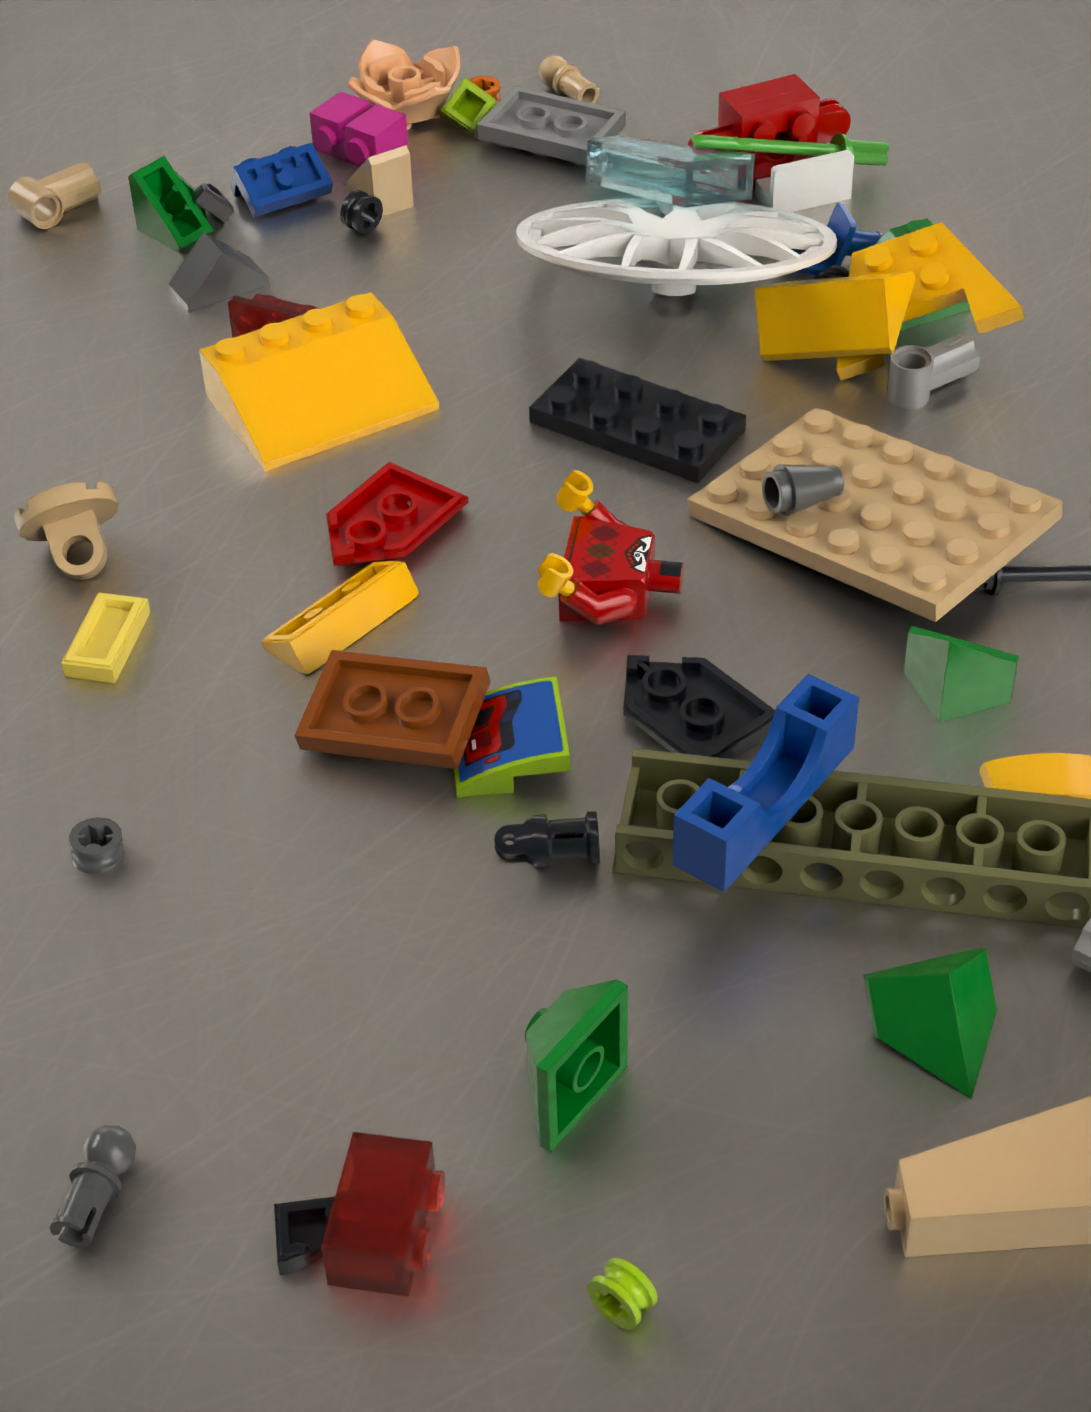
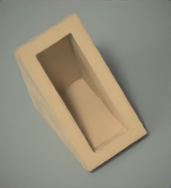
M407 145L368 157L345 183L349 193L354 190H362L368 195H373L380 199L383 206L382 217L414 207L410 152Z

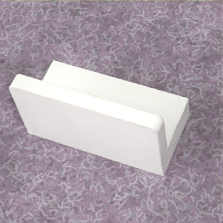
M844 150L773 166L771 177L755 181V196L765 207L788 212L851 199L854 155L850 150Z

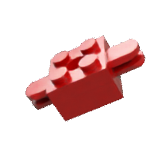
M793 74L720 92L718 126L697 131L693 135L828 143L837 133L847 134L851 118L848 111L835 98L820 100V97L802 79ZM691 138L687 146L689 158L704 174L719 171L739 193L755 189V181L757 179L771 177L773 166L816 157L696 148Z

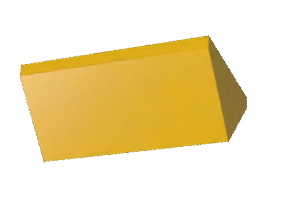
M902 272L788 281L754 288L760 355L764 361L893 354L916 279L914 273Z

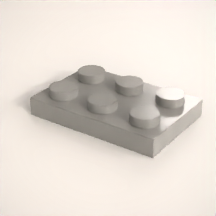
M514 86L477 124L478 139L493 142L500 147H514L530 151L537 156H551L568 160L575 165L591 166L626 126V111Z

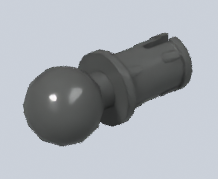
M104 1125L94 1130L86 1139L83 1156L85 1162L73 1166L69 1174L72 1184L61 1208H59L56 1217L49 1227L53 1236L60 1234L58 1240L62 1243L78 1248L89 1246L106 1205H108L109 1200L118 1197L122 1184L117 1176L127 1172L132 1166L136 1153V1144L127 1130L116 1125Z

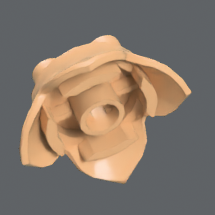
M371 39L360 56L359 73L361 80L351 77L347 81V86L360 98L369 101L370 108L378 104L406 114L407 129L412 126V123L442 118L441 109L445 105L460 71L458 47L434 49L423 55V58L418 63H415L405 50L400 47Z

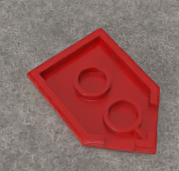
M388 462L326 513L333 565L346 566L407 557L469 503L468 496L392 462Z

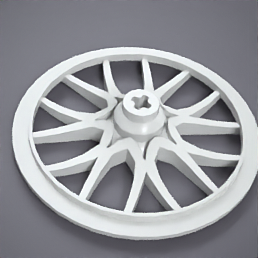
M628 198L570 204L531 215L524 219L516 229L518 245L533 256L548 261L551 264L589 276L651 284V290L654 293L667 296L691 295L696 292L697 285L744 283L788 275L824 261L835 252L837 247L836 234L829 227L811 218L765 206L707 199ZM576 245V246H573V247L564 249V250H562V251H557V250L553 249V248L562 247V246ZM791 249H801L806 251L799 255ZM747 255L765 256L780 262L762 265ZM600 257H623L621 265L590 261L586 259ZM637 262L642 265V267H634V266L636 265ZM712 263L726 265L732 268L707 269V266L711 265Z

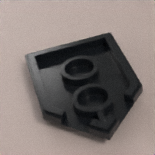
M627 655L623 715L670 752L736 759L765 740L775 709L706 658L682 657V663L650 662V656Z

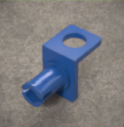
M836 203L827 225L836 234L837 247L835 252L824 261L796 272L818 275L833 265L841 266L845 256H852L853 252L875 245L884 233L857 230V224L844 203ZM791 249L799 255L806 251L801 249Z

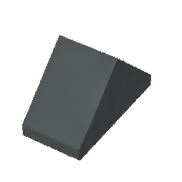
M203 232L168 285L170 293L190 313L270 284L269 277L249 256Z

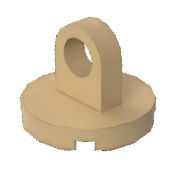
M79 481L52 487L30 497L31 499L26 502L28 510L24 511V509L17 508L14 513L19 536L28 541H48L56 565L62 573L71 579L79 581L91 579L101 572L107 561V547L99 525L112 518L118 511L119 503L114 488L103 481L97 482V489H88L86 482L79 483ZM78 541L90 542L93 545V554L88 562L82 565H73L67 561V552L72 544Z

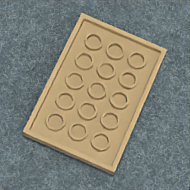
M816 407L687 499L689 516L934 622L942 618L1062 518L1063 505L1062 500L1041 493L1035 488L1025 487L996 476L992 472L980 470L956 461L950 456L940 455L914 445L907 440L895 438L874 430L867 425L858 424L832 414L828 410ZM779 464L836 465L842 472L844 489L839 496H834L790 516H784L780 512L772 513L767 508L762 494V480L766 472L773 471L775 466Z

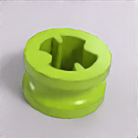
M611 1258L603 1268L604 1276H595L589 1282L587 1293L594 1306L606 1319L620 1328L633 1330L642 1320L641 1311H650L658 1302V1294L654 1285L638 1267L622 1258Z

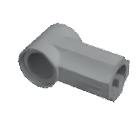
M961 333L928 348L917 345H904L894 349V353L890 355L887 400L893 406L905 410L922 408L928 403L931 390L979 369L980 356L975 349L974 341L964 333Z

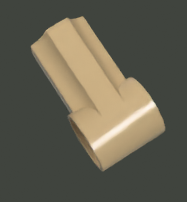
M83 161L40 180L30 176L21 177L11 186L8 193V202L10 207L37 228L45 230L57 225L62 219L63 213L97 199L102 191L100 180L94 173L92 166Z

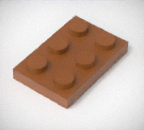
M332 650L294 736L300 750L458 769L489 688L490 677L486 667Z

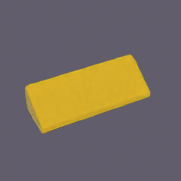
M372 562L263 638L261 644L264 650L303 674H311L327 662L332 650L343 651L417 598L419 595L418 588L405 562Z

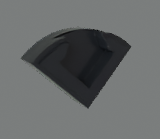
M201 183L191 194L195 202L223 222H226L235 212L233 210L234 207L224 194L210 183Z
M342 1196L274 1204L277 1263L280 1275L294 1273L312 1265L333 1246L343 1224L344 1208Z

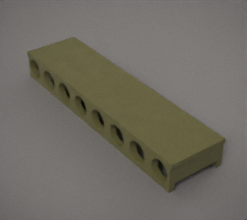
M633 748L632 767L620 823L617 824L615 831V856L612 872L705 883L673 866L674 814L708 778L729 787L743 775L753 761ZM834 770L730 887L1083 929L1091 918V799Z

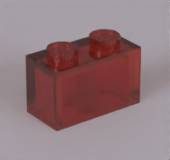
M353 1132L321 1246L327 1285L409 1297L415 1270L425 1271L429 1260L431 1229L425 1228L429 1211H440L444 1195L445 1172L435 1170L433 1142Z

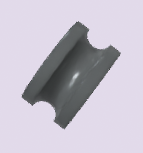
M90 818L79 822L70 832L69 841L72 850V862L78 870L91 874L103 873L113 869L122 861L124 855L121 828L116 822L107 818Z

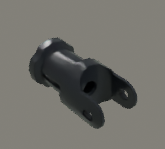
M587 811L585 818L549 820L546 814L532 815L523 824L502 826L495 834V851L504 860H526L527 863L537 868L549 867L551 862L555 860L588 859L590 864H600L599 829L596 811ZM512 841L513 844L507 845L505 842Z

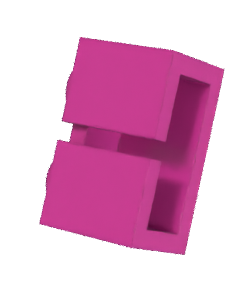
M339 92L309 112L312 144L315 150L360 167L368 157L405 145L408 147L406 114L378 104L370 108L369 101L350 94Z

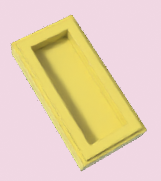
M98 592L61 662L64 677L115 684L151 613L148 599Z

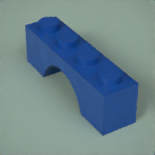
M807 674L776 707L767 736L755 759L743 775L729 787L708 778L674 814L673 866L725 892L854 749L859 697L813 675Z

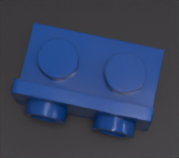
M312 143L299 147L289 146L276 154L259 159L249 158L233 167L231 191L235 197L243 196L253 217L332 193L333 182Z

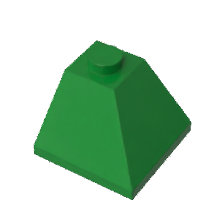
M619 980L565 990L548 1009L542 1008L537 1011L526 1028L525 1041L527 1043L528 1076L539 1144L549 1152L558 1145L628 1066V985Z

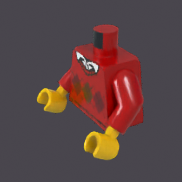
M574 470L567 476L562 488L558 491L557 504L567 512L579 510L582 514L573 517L564 557L554 553L548 554L538 567V573L541 576L538 580V588L546 597H556L558 595L559 621H591L593 624L602 625L615 620H640L646 616L651 591L681 593L683 562L655 560V535L650 530L631 527L618 520L599 500L592 502L588 498L594 488L591 479L585 473Z

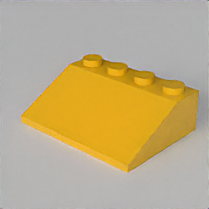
M372 292L354 295L345 301L321 309H312L303 315L279 323H270L259 330L235 338H225L217 344L199 349L207 398L265 472L439 410V401L394 317Z

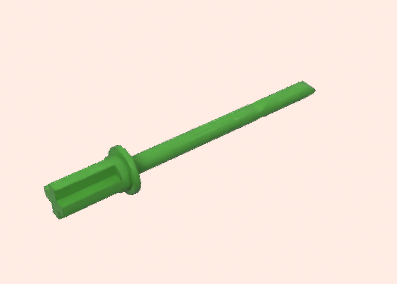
M842 133L835 134L830 144L699 134L691 136L694 147L704 149L742 150L821 156L850 150L854 155V164L885 166L889 160L886 155L889 150L887 142L850 140Z

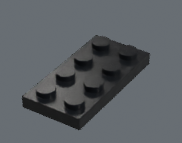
M578 358L529 407V421L532 424L696 483L703 479L746 429L745 414L582 358Z

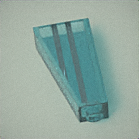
M622 135L587 139L586 182L683 208L752 199L755 155L729 150L696 148L693 145Z

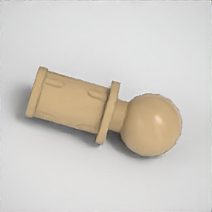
M551 55L542 60L538 74L546 86L552 87L560 96H568L571 99L593 104L596 103L599 97V88L596 84L581 76L580 70L577 67L568 64L563 57L558 55Z

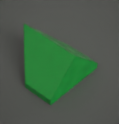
M165 156L128 176L138 231L177 252L196 242L203 232L210 234L213 231V228L207 221L205 208L192 198L191 194L195 188L174 171Z
M911 626L908 632L904 674L937 722L941 723L1009 704L1013 696L1019 656Z
M983 947L863 974L874 1036L972 1099L997 1011L986 949Z

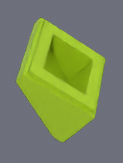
M464 77L441 109V117L450 124L474 136L478 131L477 124L492 110L498 101Z

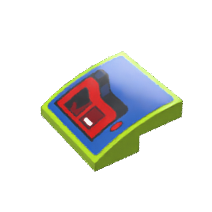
M557 676L518 682L487 691L458 769H454L457 798L514 793L513 777L570 771V752Z

